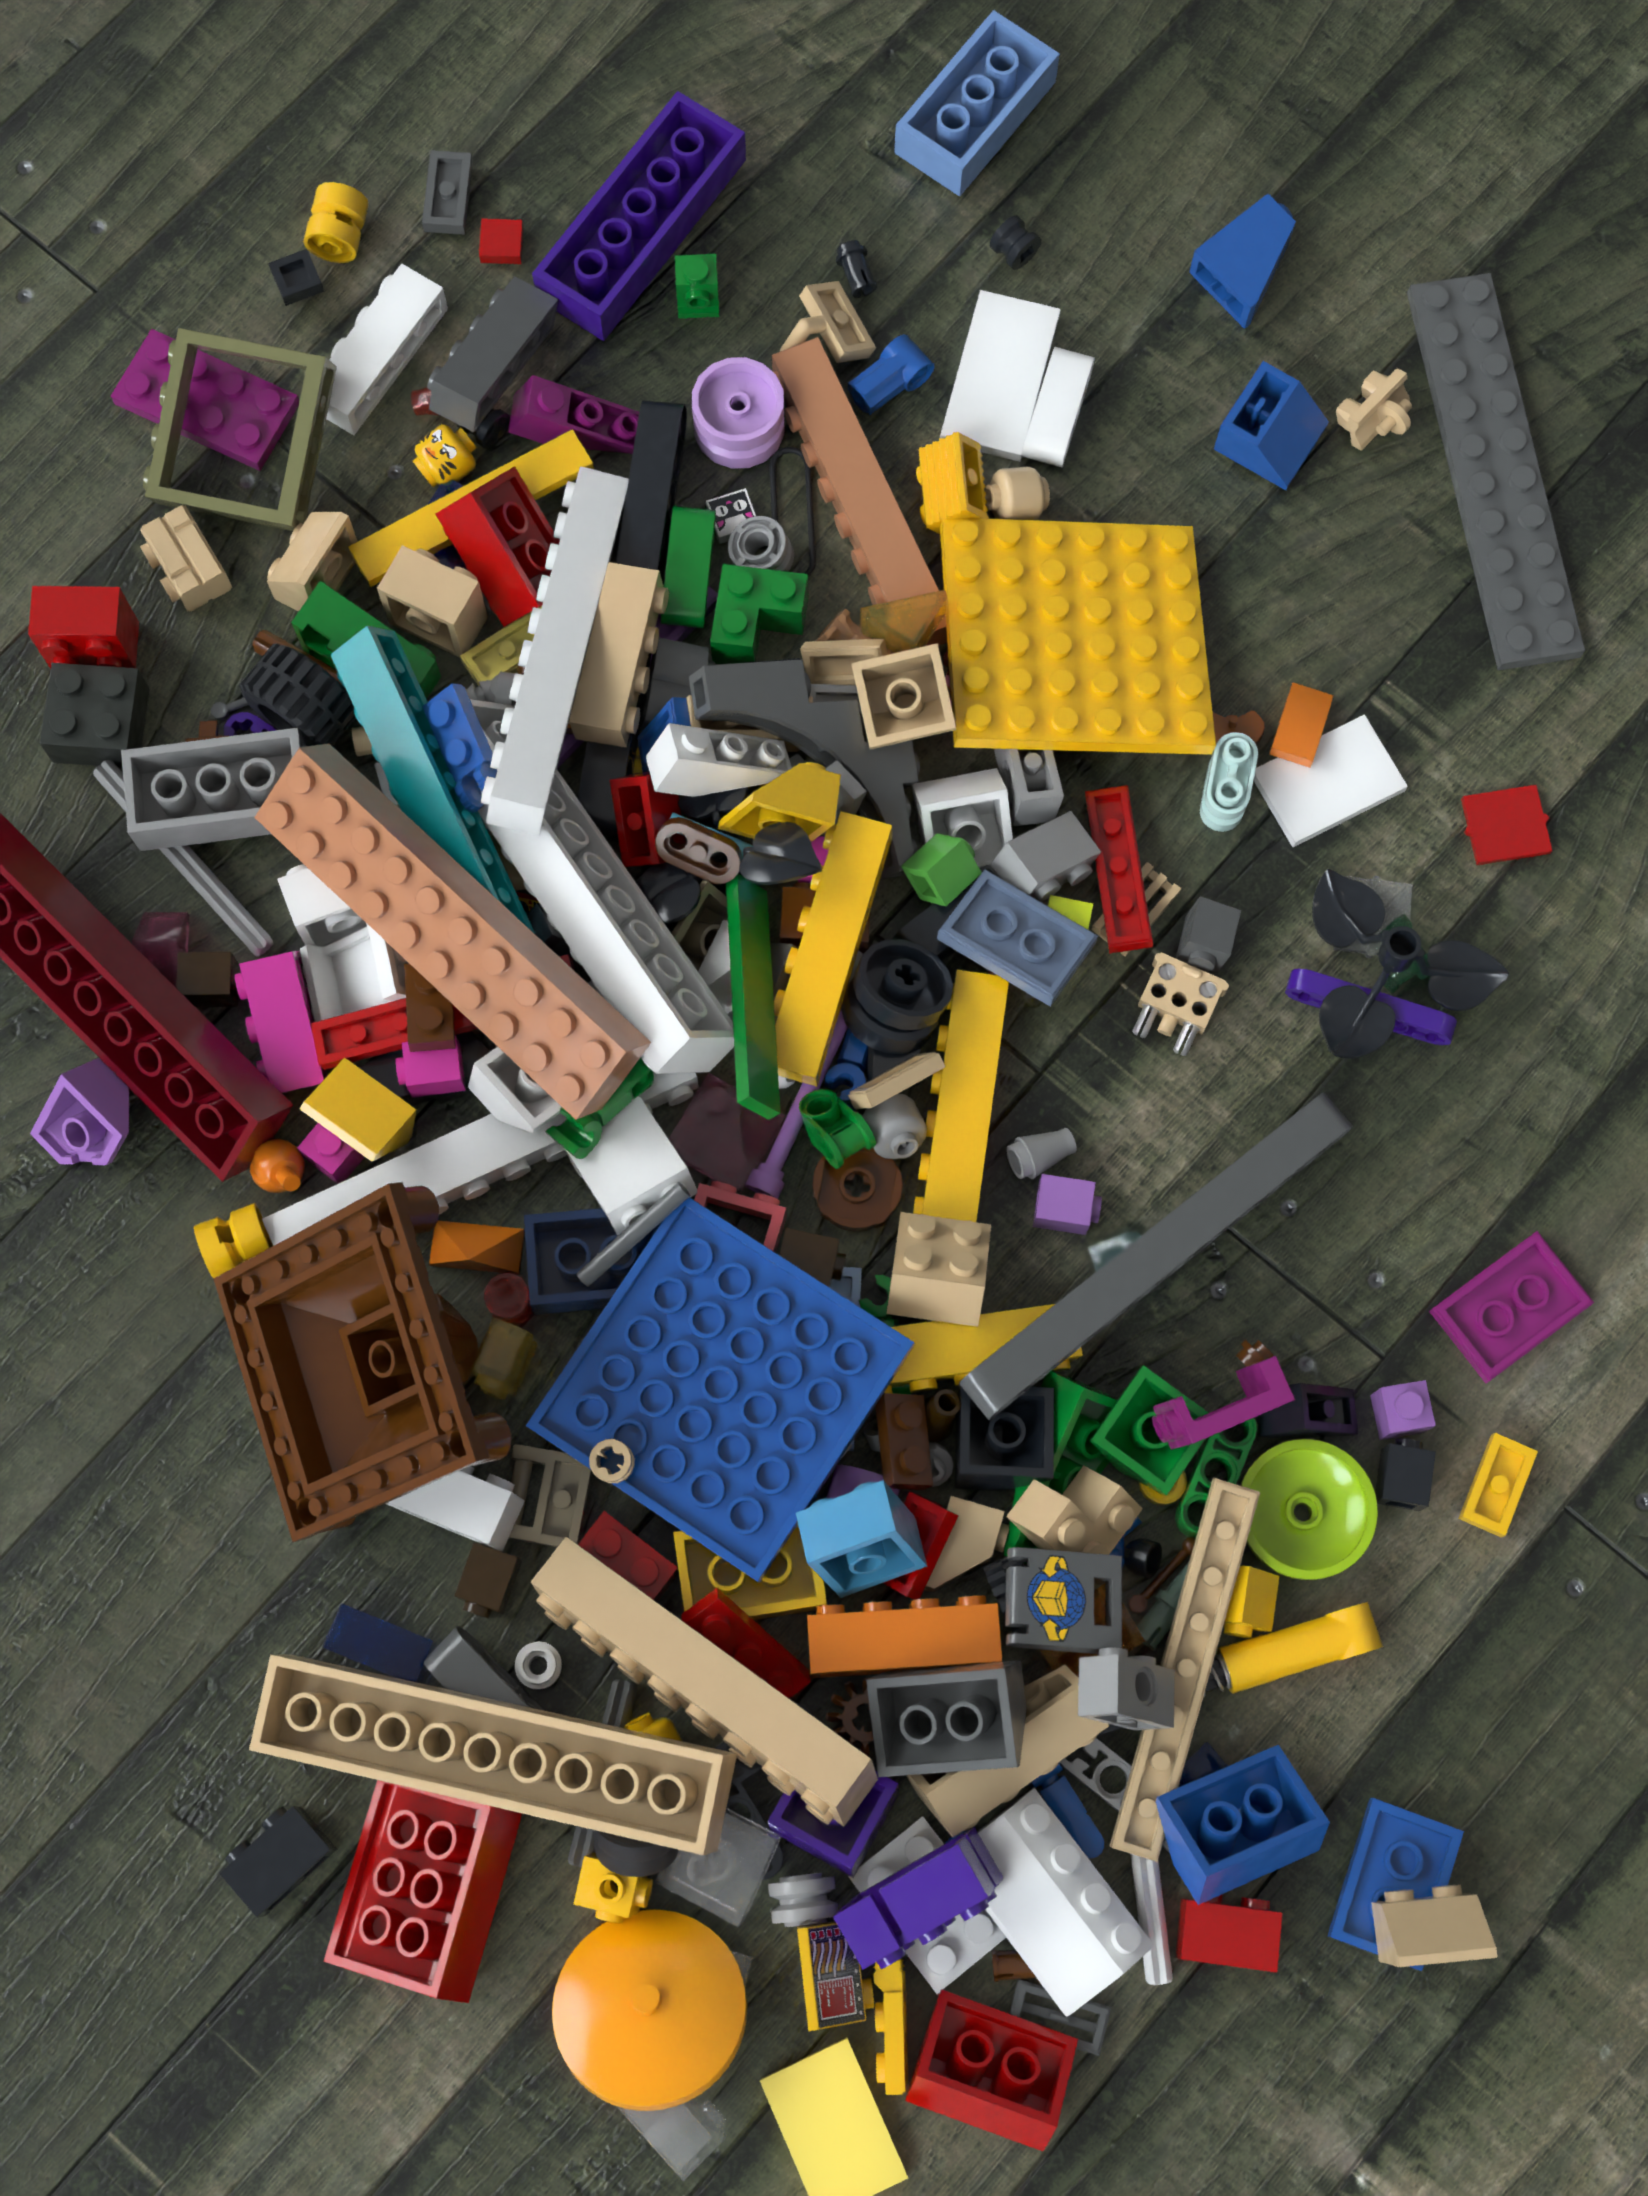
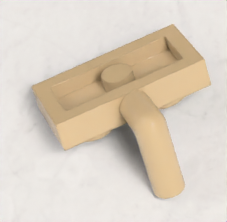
M839 281L806 285L799 297L811 317L802 318L798 321L782 345L780 352L804 343L810 334L820 333L837 363L869 358L876 349V346Z

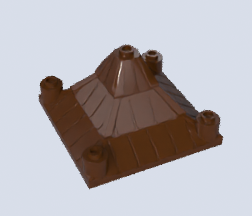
M403 1182L388 1183L213 1278L292 1542L305 1540L322 1532L350 1526L355 1521L356 1516L384 1505L389 1501L402 1497L469 1466L500 1460L507 1455L511 1447V1431L506 1420L494 1412L473 1416L470 1405L465 1399L466 1393L463 1383L467 1381L474 1369L479 1353L478 1343L471 1325L441 1295L434 1293L429 1282L428 1272L420 1247L416 1243V1234L431 1231L438 1221L439 1204L434 1193L428 1187H404Z

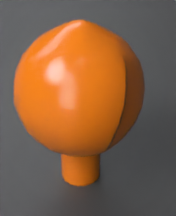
M271 1139L260 1145L255 1151L250 1165V1173L254 1182L261 1189L270 1193L297 1190L305 1171L304 1157L291 1142L283 1139Z

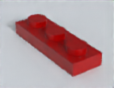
M718 1587L681 1614L682 1621L788 1699L811 1682L809 1670Z

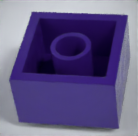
M878 1777L875 1785L845 1826H842L834 1819H832L829 1825L819 1820L805 1808L807 1803L801 1799L802 1795L795 1790L790 1796L783 1793L767 1822L771 1832L854 1878L899 1795V1785L888 1777Z

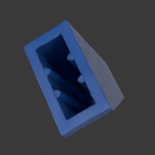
M1266 194L1194 251L1189 271L1244 329L1251 324L1290 243L1296 223L1289 209L1285 205L1277 203L1269 194Z

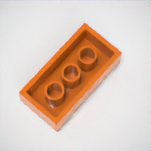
M965 1596L958 1598V1601L955 1602L956 1606L939 1607V1599H918L911 1601L909 1609L892 1610V1602H870L863 1604V1612L845 1613L844 1605L817 1606L816 1615H807L810 1678L876 1675L884 1671L1002 1662L998 1603L987 1604L986 1596Z

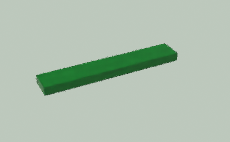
M737 874L734 879L726 883L737 1103L770 1120L781 1114L768 897L766 890L747 881L742 875Z

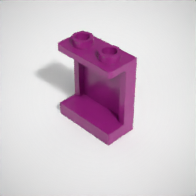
M1276 1356L1235 1371L1246 1395L1245 1398L1194 1420L1182 1396L1153 1406L1156 1416L1152 1418V1422L1159 1439L1163 1443L1168 1442L1171 1450L1194 1444L1295 1400Z

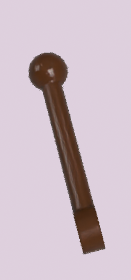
M1186 1538L1182 1543V1550L1140 1595L1137 1594L1130 1597L1128 1606L1131 1611L1141 1613L1146 1610L1147 1600L1189 1555L1191 1556L1196 1538Z

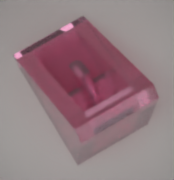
M144 912L132 939V944L175 987L177 982L178 952H188L189 913Z

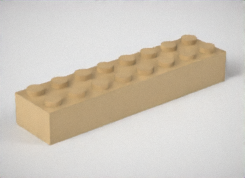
M565 1537L532 1579L531 1584L539 1594L536 1602L546 1610L544 1614L564 1630H567L572 1625L574 1631L582 1637L580 1639L581 1642L600 1657L609 1652V1656L619 1664L617 1668L635 1683L640 1684L643 1679L648 1681L647 1684L655 1691L654 1696L671 1710L677 1712L680 1706L686 1709V1714L693 1719L691 1723L698 1730L713 1740L718 1734L721 1735L723 1741L730 1746L729 1751L737 1753L736 1758L745 1765L752 1768L755 1762L763 1766L762 1770L769 1775L767 1780L788 1796L794 1790L802 1795L801 1799L807 1803L805 1808L825 1824L829 1825L832 1819H834L842 1826H845L877 1782L878 1777L871 1758L569 1538Z

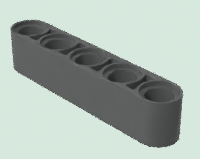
M456 1626L424 1660L426 1668L445 1689L545 1711L500 1663L462 1627Z

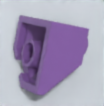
M100 1058L62 1073L30 1134L59 1164L92 1162L93 1165H108L113 1162L129 1133V1087Z

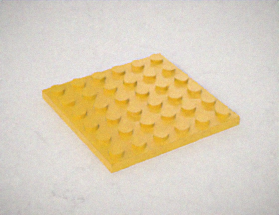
M943 518L940 525L951 707L957 729L953 731L955 748L1212 755L1216 747L1193 526Z

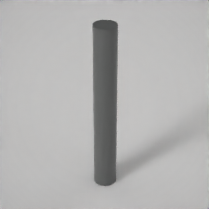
M680 1182L674 1185L576 1273L580 1281L587 1287L594 1283L691 1196L689 1191Z

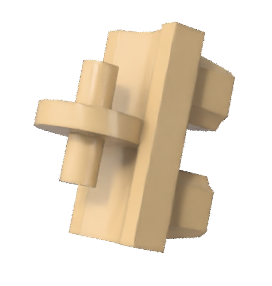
M1396 368L1390 376H1386L1373 370L1364 379L1361 386L1362 397L1366 398V400L1361 404L1351 398H1346L1337 407V422L1350 432L1353 447L1362 451L1377 434L1385 436L1389 431L1403 434L1411 427V420L1407 412L1412 408V404L1404 387V381L1407 379L1406 372Z

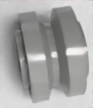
M766 516L748 518L738 524L730 535L728 552L735 565L787 572L791 569L794 561L793 545L781 525L774 519ZM768 546L764 553L754 555L759 548Z
M822 1873L780 1877V1882L768 1884L769 1896L778 1899L780 1905L771 1911L772 1924L784 1923L785 1927L825 1923L827 1918L833 1917L838 1912V1903L827 1899V1894L836 1889L835 1876L823 1877Z

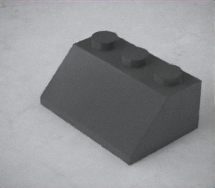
M1021 1660L884 1671L867 1679L878 1777L1015 1768L1020 1766L1027 1710Z

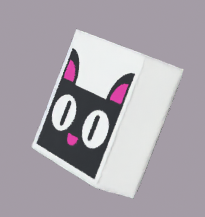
M746 488L706 501L707 509L716 510L715 533L719 544L729 541L731 533L738 524L756 516Z

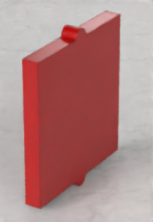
M1537 785L1467 795L1461 798L1467 823L1464 833L1466 836H1470L1476 865L1551 854L1552 847L1546 826L1549 817L1547 814H1543Z

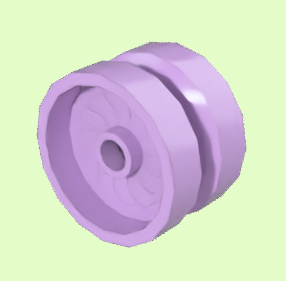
M746 357L726 358L713 363L698 376L692 390L694 437L701 451L714 463L731 469L751 468L766 462L778 450L784 437V391L777 375L761 362Z

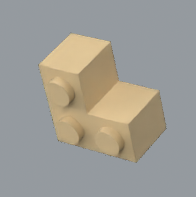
M1083 1466L1062 1495L1034 1479L1006 1517L1038 1549L1109 1555L1125 1532L1132 1526L1142 1508L1122 1486Z

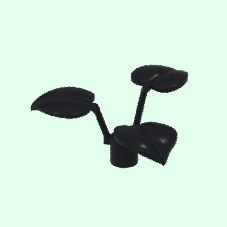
M748 787L696 797L679 795L678 805L682 813L692 820H704L712 816L716 830L727 834L726 831L718 829L719 820H721L720 813H729L745 800L748 795ZM778 822L761 829L753 839V847H745L743 849L744 858L740 863L738 874L758 886L772 885L798 880L822 871V866L803 828L792 822ZM727 856L721 858L718 862L727 861ZM664 862L649 868L642 874L636 884L664 924L667 925L687 917L694 911L701 898V887L697 881L702 882L704 879L689 872L686 873V871ZM711 883L720 892L723 891L724 895L727 897L726 883Z
M1331 869L1325 871L1317 885L1312 902V919L1317 933L1326 943L1335 948L1342 949L1351 946L1357 939L1363 945L1383 942L1378 951V959L1384 968L1369 995L1367 996L1362 989L1356 986H1342L1332 990L1321 1004L1319 1025L1330 1053L1336 1057L1348 1059L1363 1057L1378 1050L1387 1042L1394 1030L1395 1013L1388 1004L1377 1001L1376 998L1391 972L1400 973L1406 971L1411 967L1414 960H1416L1421 974L1430 976L1428 981L1430 996L1442 1007L1453 1011H1466L1480 1005L1509 975L1506 968L1488 953L1475 946L1456 940L1441 941L1433 945L1428 951L1426 964L1423 957L1425 951L1421 949L1420 936L1412 928L1398 926L1390 931L1383 930L1381 934L1373 935L1379 931L1384 922L1385 907L1380 896L1369 886L1344 877Z

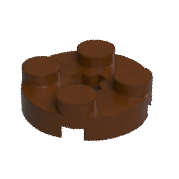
M863 1148L845 1159L844 1166L839 1169L832 1167L823 1156L814 1171L813 1197L818 1206L819 1213L824 1219L829 1220L834 1226L843 1230L862 1232L883 1226L896 1211L901 1199L903 1185L902 1175L898 1166H896L894 1160L878 1155L874 1148L870 1150ZM855 1175L863 1176V1183L870 1186L869 1192H862L860 1197L851 1196V1190L844 1187L845 1182H853Z

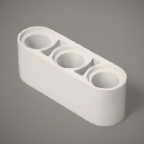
M1054 347L1024 442L1023 457L1063 467L1089 384L1095 357Z

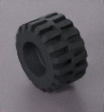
M273 644L239 684V688L247 703L267 724L277 730L298 728L306 746L330 744L333 747L356 719L354 705L345 688L312 659L285 645Z

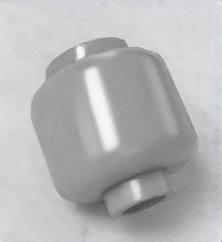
M898 1093L873 1108H867L863 1114V1118L872 1130L876 1140L874 1150L883 1158L899 1159L909 1157L921 1147L926 1138L927 1126L914 1100L905 1094Z

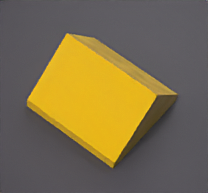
M345 1057L300 1107V1110L372 1162L408 1144L412 1137L416 1109Z

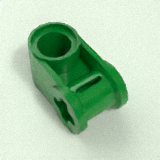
M827 1089L815 1090L805 1095L799 1102V1111L811 1144L824 1155L835 1169L844 1166L845 1159L863 1148L870 1150L876 1146L873 1132L865 1119L846 1105L835 1092Z

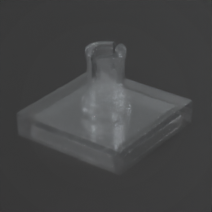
M726 1808L718 1851L700 1855L679 1850L672 1864L659 1872L655 1883L739 1927L747 1917L782 1836Z

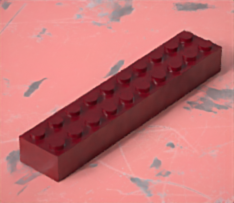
M0 813V958L222 1182L249 1169L257 1148L275 1137L292 1109L293 1104Z

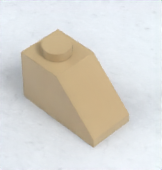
M950 1496L947 1510L959 1516L924 1590L934 1592L990 1561L994 1550L1003 1552L1009 1531V1525L1002 1523L1005 1511Z

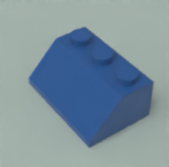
M1279 1745L1156 1798L1158 1813L1173 1865L1198 1905L1319 1851L1330 1823Z

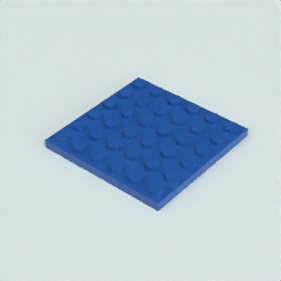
M688 1198L663 1220L526 1426L589 1469H591L589 1465L591 1451L599 1442L606 1439H615L626 1444L632 1450L635 1457L634 1469L626 1480L611 1484L760 1583L798 1525L796 1512L810 1507L915 1346V1343L696 1201ZM609 1449L604 1453L607 1458L601 1457L600 1466L608 1468L614 1474L620 1470L617 1464L623 1466L624 1456L617 1455L613 1449Z

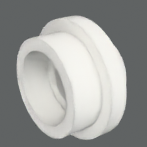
M529 1643L519 1651L516 1657V1675L521 1683L529 1688L545 1689L554 1684L561 1674V1657L558 1651L548 1643ZM536 1657H543L547 1661V1669L540 1675L533 1674L530 1669V1664Z

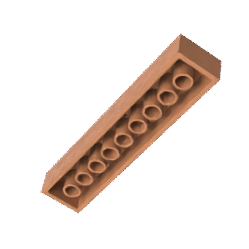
M330 744L298 748L254 818L575 1120L601 1110L652 1042Z

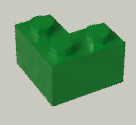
M723 564L710 639L712 661H715V664L756 662L761 630L803 635L809 599L808 574Z

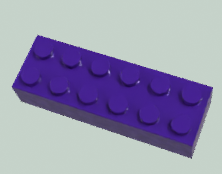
M677 91L532 272L534 287L558 298L556 312L602 341H605L746 161L745 132Z

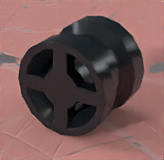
M1016 215L1002 223L993 234L989 246L996 254L1002 253L1006 256V263L1013 270H1018L1036 254L1042 239L1035 232H1028L1025 229L1024 221Z
M492 408L474 432L464 427L462 429L466 434H473L476 437V442L481 447L488 449L502 438L508 428L510 416L502 409L495 410Z

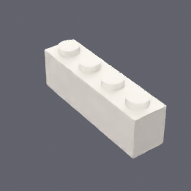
M401 264L393 275H388L383 280L378 296L370 306H365L359 312L354 328L346 338H341L332 350L330 361L337 366L327 420L352 435L356 434L448 310L443 287L404 264Z

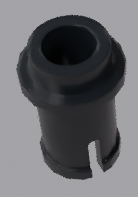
M858 240L843 243L836 250L838 254L836 263L838 266L843 267L853 297H861L860 289H862L863 296L865 297L873 293L878 286L865 258L868 251L865 246L860 245Z

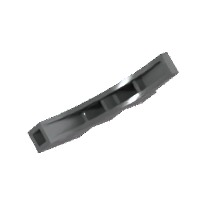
M803 659L707 665L689 676L695 720L729 721L761 729L790 742L825 768L838 760L867 791L858 809L861 817L892 825L893 838L882 871V878H898L905 875L901 865L917 852V845L914 839L911 838L909 826L911 806L908 797L904 794V789L919 782L920 762L917 753L914 752L912 740L870 750L869 743H864L863 737L866 729L862 713L859 712L858 699L809 703L811 682L808 674L804 672Z

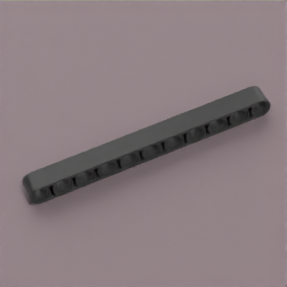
M1325 1092L1321 1093L974 1368L959 1382V1385L987 1419H992L1333 1146L1354 1125Z

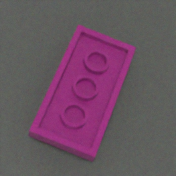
M151 328L110 396L115 405L156 424L160 422L162 412L159 399L160 390L165 381L168 382L171 367L168 362V350L171 341L176 339ZM197 350L181 435L261 471L299 407L300 401L298 395Z

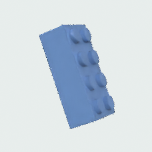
M993 10L896 124L894 153L960 197L1056 83L1060 53Z

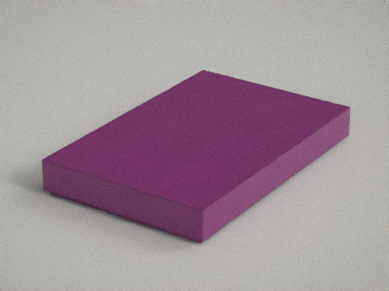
M1536 1231L1429 1312L1482 1380L1488 1383L1595 1302L1539 1232Z

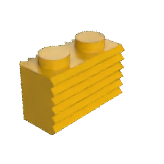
M953 432L952 435L939 438V441H933L932 444H926L925 447H919L918 450L920 465L916 469V476L922 486L924 502L920 507V515L926 528L940 534V525L943 519L989 518L986 513L988 509L986 507L987 500L985 499L987 494L984 491L986 486L983 482L985 478L982 474L984 472L981 460L982 454L980 452L982 448L978 442L959 432Z

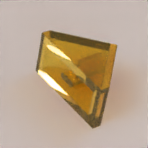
M946 590L860 608L861 633L870 639H885L886 647L895 653L924 647L945 616L947 605Z

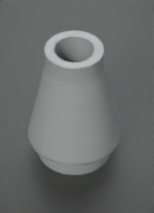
M1064 1128L1059 1131L1015 1138L1014 1144L1007 1146V1158L1014 1174L1019 1179L1025 1177L1034 1179L1066 1156L1076 1153L1077 1147L1070 1130Z

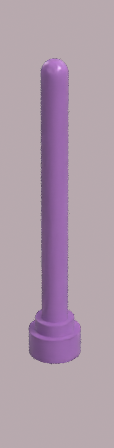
M841 1010L818 1086L802 1083L766 1162H761L757 1169H752L745 1183V1186L755 1193L766 1194L777 1199L780 1196L785 1185L782 1181L784 1173L781 1170L804 1123L799 1111V1102L808 1093L819 1090L848 1028L844 1022Z

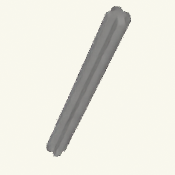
M105 760L95 768L93 774L126 812L123 772L113 761ZM188 845L160 849L255 956L263 955L272 947L273 940Z

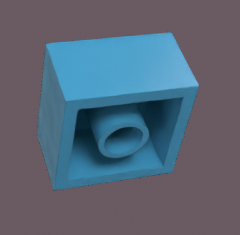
M884 1480L860 1484L850 1493L834 1499H820L814 1502L810 1508L796 1512L807 1564L840 1598L927 1567L915 1516Z

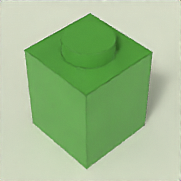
M939 833L935 834L901 865L920 900L942 906H947L982 874L974 860L975 852L966 840Z

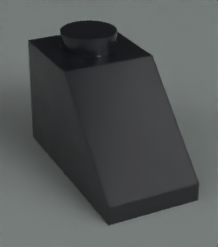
M1306 1383L1291 1384L1289 1387L1295 1400L1256 1416L1259 1426V1437L1298 1439L1358 1434L1354 1389Z

